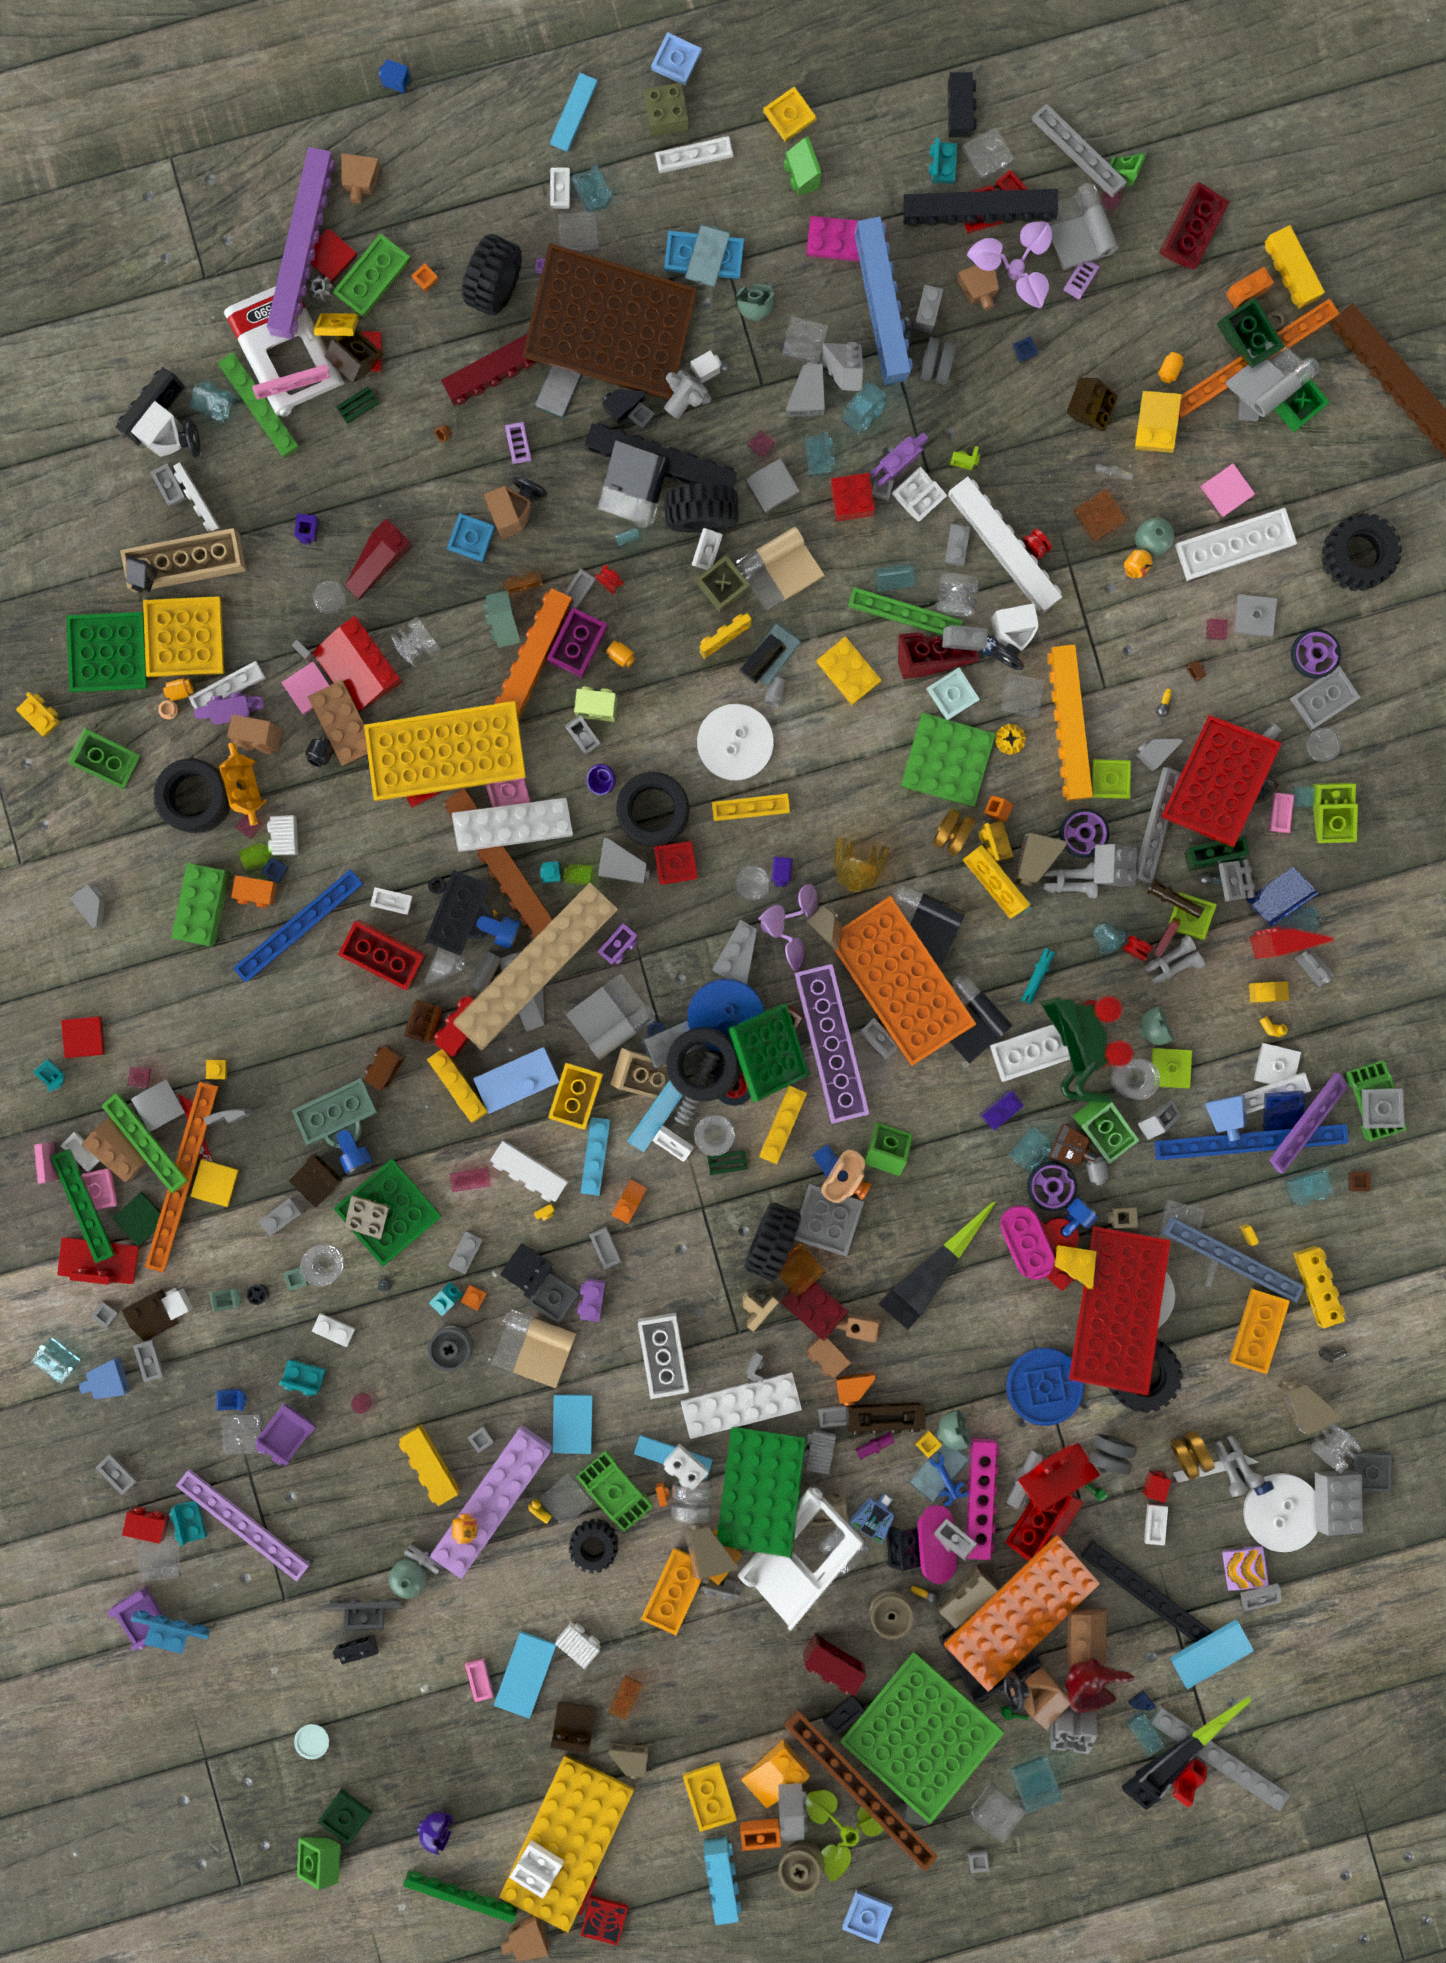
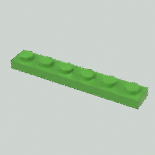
M232 352L217 362L283 458L298 449L299 446L265 398L256 399L252 388L256 384L235 354Z
M855 587L848 604L850 608L943 636V628L951 625L962 626L963 620Z
M115 1093L102 1105L103 1109L171 1193H175L189 1181L120 1094Z

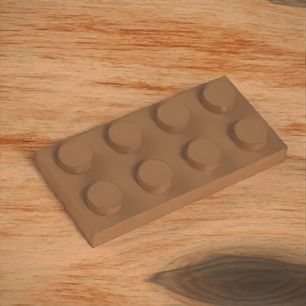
M343 680L307 696L342 766L368 754L364 730L365 723Z

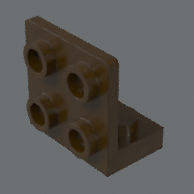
M316 1153L311 1155L306 1160L307 1163L289 1180L314 1207H318L343 1181Z
M559 1701L550 1748L589 1754L596 1707Z

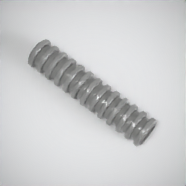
M705 1051L706 1055L702 1057L703 1062H700L701 1066L697 1068L698 1072L694 1074L696 1077L692 1079L693 1083L697 1086H708L707 1083L711 1081L709 1078L713 1076L712 1072L716 1070L715 1065L718 1066L717 1061L721 1059L720 1056L709 1051ZM685 1097L686 1099L682 1100L683 1105L679 1107L680 1111H677L678 1116H675L674 1119L683 1125L690 1126L691 1123L689 1122L693 1120L692 1115H695L696 1112L694 1111L698 1109L697 1105L701 1101Z

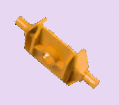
M229 743L228 747L231 755L221 763L219 769L224 781L230 808L235 812L248 815L250 826L257 825L259 823L255 814L256 810L267 800L262 801L252 768V764L256 763V761L240 755L236 744ZM237 782L241 784L242 790L237 787Z

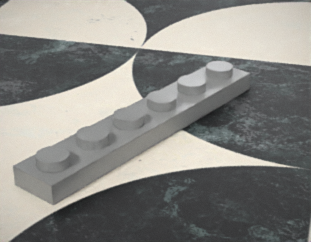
M1045 104L1033 115L1032 121L1111 198L1126 185L1127 181L1048 104Z
M1163 767L1136 865V879L1146 883H1152L1169 822L1161 817L1181 776L1180 772L1168 767Z

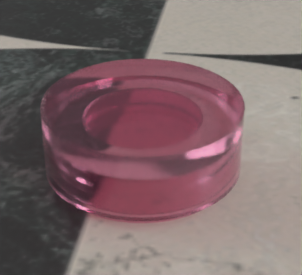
M1120 191L1113 198L1106 192L1102 196V204L1109 210L1116 209L1122 200Z
M364 1393L356 1395L351 1403L352 1409L359 1414L366 1413L371 1408V1398Z

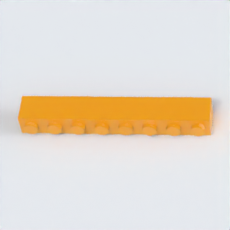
M1075 645L1052 647L1049 653H1047V662L1051 664L1052 672H1049L1050 683H1053L1054 691H1051V698L1056 706L1053 715L1054 721L1058 723L1056 739L1060 741V748H1058V757L1062 759L1060 775L1061 778H1064L1065 784L1062 786L1063 797H1066V801L1090 799L1093 797L1076 647Z

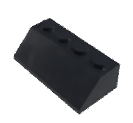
M162 367L154 373L152 381L143 387L141 395L129 405V410L118 419L115 427L137 446H140L142 442L131 432L154 401L168 410L184 390V384L173 372Z

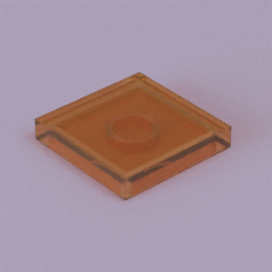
M1107 489L1073 510L1093 543L1127 521Z
M800 1243L789 1253L779 1277L797 1298L826 1272L807 1248Z

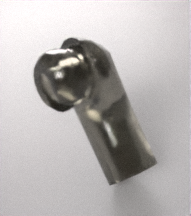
M1324 1346L1319 1350V1356L1330 1363L1348 1356L1344 1347L1333 1351Z

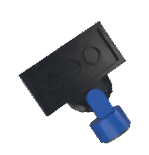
M453 870L425 942L461 956L468 938L479 939L492 934L497 936L495 944L510 949L514 945L521 925L520 922L508 917H504L502 923L496 921L493 911L488 905L483 903L490 884Z

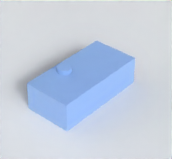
M543 1047L475 1077L473 1080L490 1114L559 1083L560 1077L547 1048Z

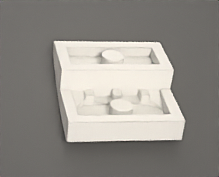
M918 467L891 492L897 501L918 522L947 496L936 481L931 480L922 467Z
M531 1840L510 1878L543 1898L562 1867L564 1860Z

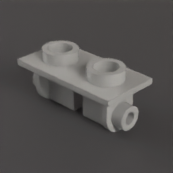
M1311 947L1304 949L1294 958L1318 987L1332 980L1331 977L1334 974Z
M709 1577L704 1578L702 1581L705 1586H702L700 1590L704 1591V1594L707 1596L715 1597V1594L722 1595L723 1599L727 1601H734V1599H738L740 1596L736 1594V1592L741 1590V1584H738L737 1581L725 1579L723 1586L717 1585Z

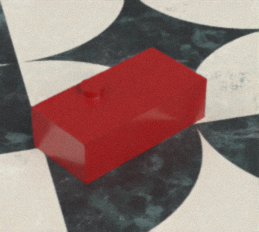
M356 920L338 956L404 990H409L427 954L362 920Z

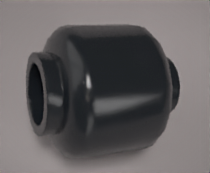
M323 737L312 739L305 752L307 761L316 767L327 765L334 752L330 741Z

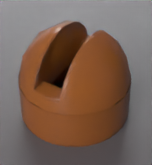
M440 425L434 431L437 439L441 442L448 440L452 434L451 429L447 425Z

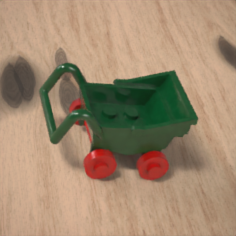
M1112 996L1103 997L1098 1001L1088 1000L1081 1005L1075 1004L1074 1000L1071 1001V998L1061 1000L1060 997L1039 1001L1059 1033L1062 1045L1067 1046L1072 1070L1061 1083L1062 1094L1066 1098L1074 1100L1110 1102L1112 1100L1111 1095L1085 1091L1083 1085L1092 1073L1098 1069L1106 1068L1111 1064L1117 1067L1125 1066L1133 1058V1049L1127 1042L1114 1041L1111 1044H1107V1034L1101 1024V1021L1113 1022L1121 1016L1122 1005L1120 1001ZM1076 1076H1080L1075 1084L1076 1092L1070 1091L1068 1086Z

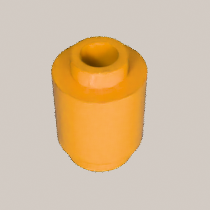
M1170 352L1166 356L1158 372L1163 382L1171 383L1176 381L1184 364L1183 356L1175 352Z
M613 641L606 651L609 658L622 668L630 667L635 661V657H633L635 653L621 642Z
M185 678L166 682V687H163L165 697L170 698L171 701L190 697V694L194 693L191 680Z

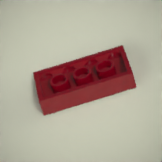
M1201 182L1194 184L1159 254L1179 265L1195 270L1229 201Z

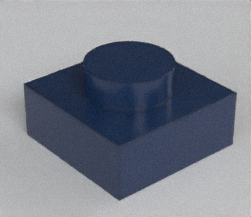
M1031 336L1012 345L1020 363L1038 355Z
M271 857L261 873L279 884L289 867Z

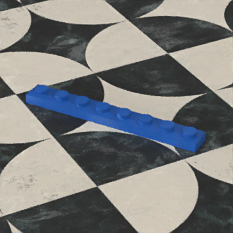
M350 869L233 967V969L245 983L249 982L364 885L363 882Z

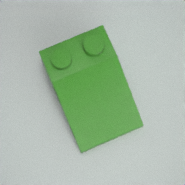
M84 727L67 761L72 766L124 789L141 755Z
M1111 1101L1089 1102L1072 1115L1109 1164L1140 1141Z

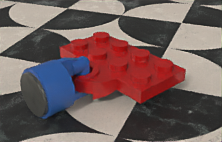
M1077 1197L1067 1207V1211L1070 1214L1066 1218L1055 1217L1046 1223L1039 1219L1054 1258L1056 1257V1247L1058 1245L1072 1248L1077 1247L1079 1241L1077 1227L1080 1224L1088 1229L1099 1218V1213L1082 1197ZM1055 1262L1052 1271L1046 1276L1061 1291L1074 1280L1067 1272L1057 1268Z

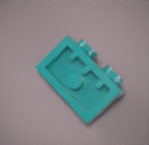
M935 137L934 144L930 145V156L933 157V163L929 164V175H932V183H955L957 143L939 142V138Z
M289 1359L279 1385L284 1386V1389L288 1391H295V1389L302 1391V1394L306 1396L317 1395L320 1392L326 1369Z
M190 1500L175 1504L171 1508L170 1520L172 1523L174 1522V1537L179 1542V1546L207 1537L201 1508L197 1502Z

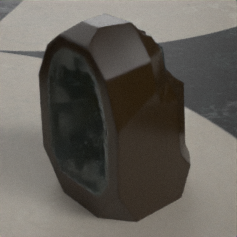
M1267 775L1255 803L1260 804L1266 801L1279 786L1271 776Z

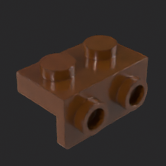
M416 999L404 1036L430 1045L436 1034L435 1028L437 1023L442 1019V1008Z

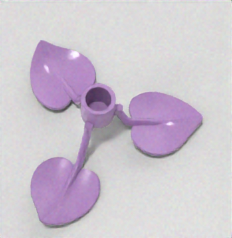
M1032 222L1023 227L1020 233V241L1023 246L1028 248L1020 260L1015 259L1010 264L1005 255L1001 254L1003 246L996 239L986 238L971 247L967 256L980 269L993 271L999 267L1002 258L1006 265L1005 268L1008 269V277L1012 280H1018L1016 283L1018 295L1034 307L1041 308L1049 290L1048 280L1043 274L1033 272L1030 275L1023 273L1025 269L1023 262L1030 250L1034 254L1040 255L1049 248L1052 241V230L1048 223Z
M812 884L804 885L799 892L798 901L802 908L800 911L785 915L781 905H774L759 917L763 933H769L774 938L782 937L789 941L786 944L785 952L794 972L798 971L804 960L805 946L800 938H794L793 940L792 937L782 934L785 924L784 919L803 914L804 912L807 917L815 914L818 907V895Z

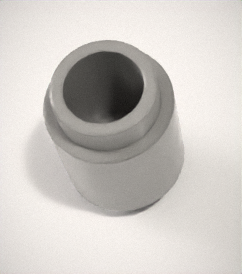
M1098 1156L1094 1163L1087 1160L1088 1164L1086 1165L1090 1182H1094L1095 1185L1105 1184L1106 1180L1109 1179L1106 1161L1103 1160L1102 1156Z

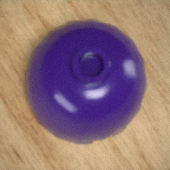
M433 1812L424 1821L419 1823L417 1832L419 1833L420 1844L425 1850L440 1855L439 1850L443 1851L451 1835V1831H448L449 1823L453 1824L452 1815L444 1812Z

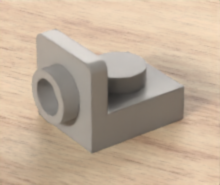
M755 1350L745 1373L748 1374L747 1378L750 1380L763 1382L764 1375L756 1372V1369L760 1370L764 1363V1359H762L763 1353Z

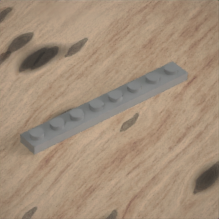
M1162 1706L1158 1708L1150 1720L1153 1726L1178 1743L1197 1731ZM1212 1740L1197 1754V1756L1278 1811L1281 1810L1290 1796L1287 1791Z

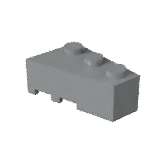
M848 342L847 344L823 343L822 364L823 367L828 368L829 375L834 376V381L841 390L861 391L863 377L861 344L856 342Z
M740 920L712 971L726 979H734L747 984L757 929Z
M801 1783L778 1784L781 1841L804 1840V1832L808 1831L807 1819H804L807 1818V1807L803 1805L807 1804L806 1792H802Z

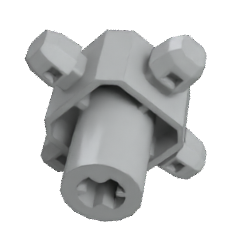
M680 370L677 374L670 372L666 376V380L674 394L664 409L673 417L679 419L689 404L698 407L700 403L709 404L711 401V396L707 393L708 390L704 385L687 372Z

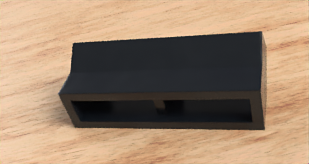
M770 633L740 668V672L756 684L787 647Z

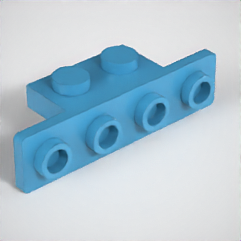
M144 1610L134 1611L131 1619L134 1622L150 1625L144 1645L183 1654L188 1635L207 1640L210 1633L206 1626L199 1624L195 1626L189 1625L184 1620H169L164 1615H149L150 1613Z

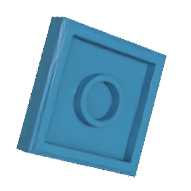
M459 513L447 550L483 563L496 526Z

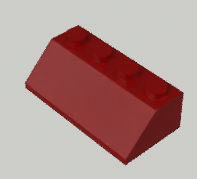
M1070 1494L1040 1513L1030 1500L1005 1543L1026 1560L1030 1561L1056 1535L1061 1539L1063 1538L1084 1502L1074 1494Z

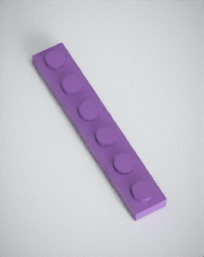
M1333 1074L1269 1159L1277 1172L1284 1173L1349 1087L1341 1074Z

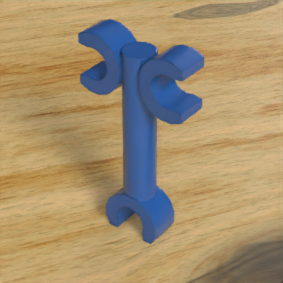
M939 1452L940 1460L938 1462H934L931 1457L929 1461L932 1466L937 1468L947 1490L940 1491L939 1496L947 1495L948 1500L944 1501L943 1504L949 1506L953 1500L959 1497H967L969 1493L967 1490L959 1492L960 1487L964 1486L963 1481L958 1482L954 1487L943 1465L944 1457Z

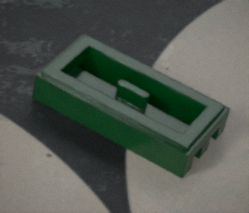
M367 386L336 407L348 424L379 405V402L369 386ZM371 399L373 400L372 402H370V403L367 404L366 406L362 407V408L359 409L358 411L354 412V413L351 414L350 416H348V417L346 416L348 413H350L351 411H353V410L359 408L360 406H362V405H363L364 403H366L367 401H369V400H371Z
M745 1150L707 1156L710 1175L748 1170ZM742 1155V1159L712 1163V1159ZM736 1163H743L744 1165L732 1168L713 1170V1167L723 1166Z

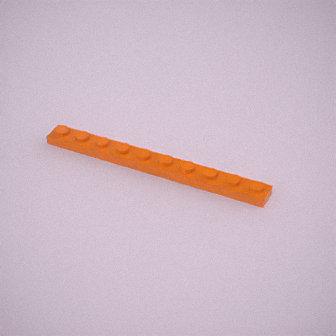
M1329 298L1277 332L1285 347L1267 358V360L1271 361L1334 320L1340 313ZM1240 356L1182 394L1179 420L1228 389L1229 387L1226 386V382L1247 366L1248 363Z
M201 1081L198 1084L175 1162L189 1181L175 1193H171L169 1189L167 1190L145 1268L163 1273L166 1270L208 1127L203 1118L211 1115L219 1086Z

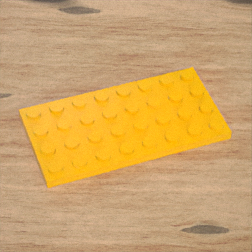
M515 701L364 725L374 801L526 778Z
M565 1754L499 1898L569 1933L633 1794L634 1788ZM531 1840L564 1860L562 1867L543 1898L510 1878Z

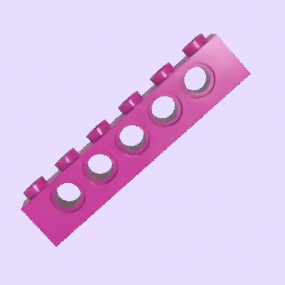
M971 1438L966 1535L977 1543V1547L967 1559L990 1560L991 1554H994V1542H991L992 1534H995V1523L992 1520L993 1515H996V1503H993L994 1496H997V1484H994L995 1476H998V1465L995 1464L996 1457H999V1445H996L994 1439ZM983 1456L989 1457V1461L986 1464H981L980 1459ZM981 1476H988L986 1483H979ZM986 1495L987 1500L985 1502H978L979 1496ZM979 1515H986V1519L983 1522L977 1521ZM984 1534V1540L977 1541V1535Z

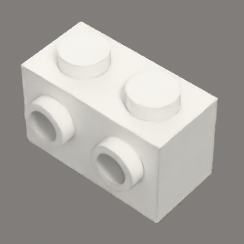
M680 1443L664 1460L666 1472L671 1476L675 1475L680 1479L679 1483L685 1489L689 1487L693 1491L708 1474V1468Z

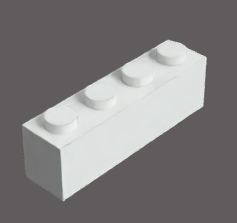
M505 1140L501 1142L490 1160L493 1162V1167L499 1171L504 1169L509 1172L508 1176L517 1182L519 1180L526 1183L525 1187L532 1192L537 1190L542 1194L541 1197L548 1202H556L569 1182Z

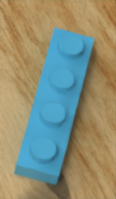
M591 1117L581 1185L582 1194L600 1196L611 1119Z

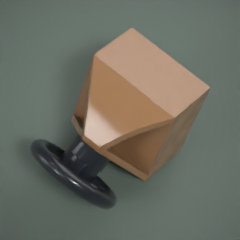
M515 476L512 478V482L520 489L519 493L503 486L484 494L501 539L524 530L529 519L531 502L534 496L545 498L548 495L543 487L526 478Z
M1040 1667L1025 1682H1021L1014 1672H1007L1004 1677V1694L1009 1707L1016 1713L1021 1712L1025 1707L1030 1716L1045 1729L1070 1705L1067 1692L1056 1678L1043 1667ZM1017 1699H1019L1018 1706H1016Z

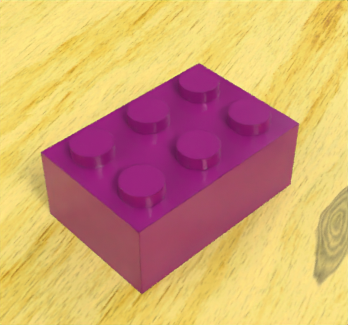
M572 607L547 658L548 662L576 677L584 679L608 630L607 624Z

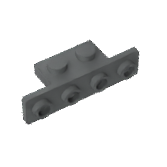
M396 1598L387 1599V1602H380L379 1599H369L366 1603H360V1600H349V1603L332 1600L329 1601V1604H324V1609L328 1612L345 1611V1631L384 1630L385 1610L404 1609V1604Z

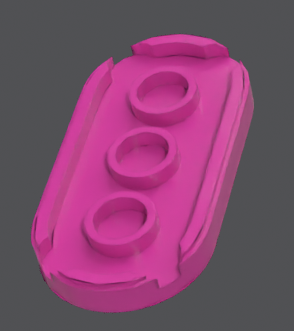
M1016 1205L1010 1207L1002 1215L1000 1227L1014 1262L1023 1276L1034 1280L1043 1279L1052 1271L1055 1258L1036 1213L1027 1206Z
M931 1505L923 1511V1515L918 1520L921 1571L929 1581L935 1584H943L954 1575L957 1567V1556L955 1552L951 1551L949 1553L934 1535V1532L946 1519L954 1524V1520L947 1508L940 1505Z

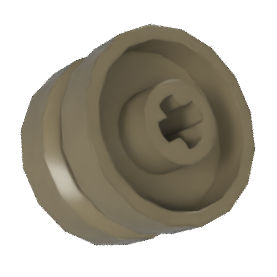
M884 1589L876 1593L871 1599L869 1616L875 1632L889 1640L905 1636L913 1623V1612L907 1597L900 1591Z
M798 1841L791 1844L780 1861L778 1870L780 1881L791 1893L798 1895L810 1893L815 1890L823 1875L825 1867L824 1856L813 1843Z

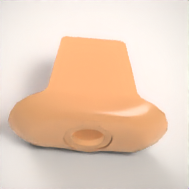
M846 1150L842 1153L822 1186V1194L826 1199L834 1203H840L853 1195L864 1177L865 1159L862 1155L854 1150ZM841 1170L848 1173V1179L844 1182L839 1181L837 1178Z

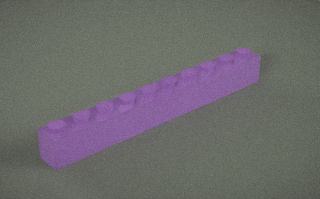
M308 147L267 323V329L270 335L293 339L294 334L298 332V316L303 311L302 299L307 294L306 281L311 276L310 264L315 259L314 247L315 243L319 241L318 229L319 225L323 224L322 212L323 208L327 206V190L331 189L332 179L330 177L336 167V161L333 159L331 151Z

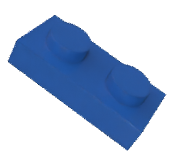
M825 1145L812 1154L826 1177H828L838 1161L829 1145ZM841 1170L837 1178L842 1182L848 1178V1174L846 1171Z

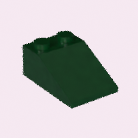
M1256 297L1226 315L1217 323L1226 341L1251 368L1285 347Z

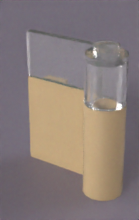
M795 526L736 561V568L750 584V588L766 612L825 577L805 546L803 537Z
M512 1309L510 1313L506 1311L502 1323H505V1328L491 1365L556 1388L576 1333Z

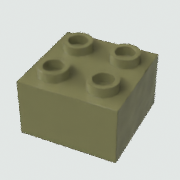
M682 83L644 89V100L651 137L688 130V117Z
M727 555L696 578L697 586L719 613L723 612L750 590V584Z

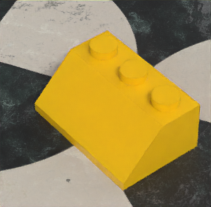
M565 1063L548 1118L585 1130L604 1074Z

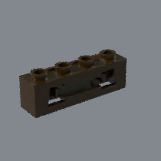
M922 1402L846 1406V1428L854 1435L863 1434V1431H871L872 1434H881L882 1431L890 1430V1433H901V1430L920 1432V1429H926L925 1405ZM867 1413H871V1415L902 1414L905 1421L900 1419L869 1420Z

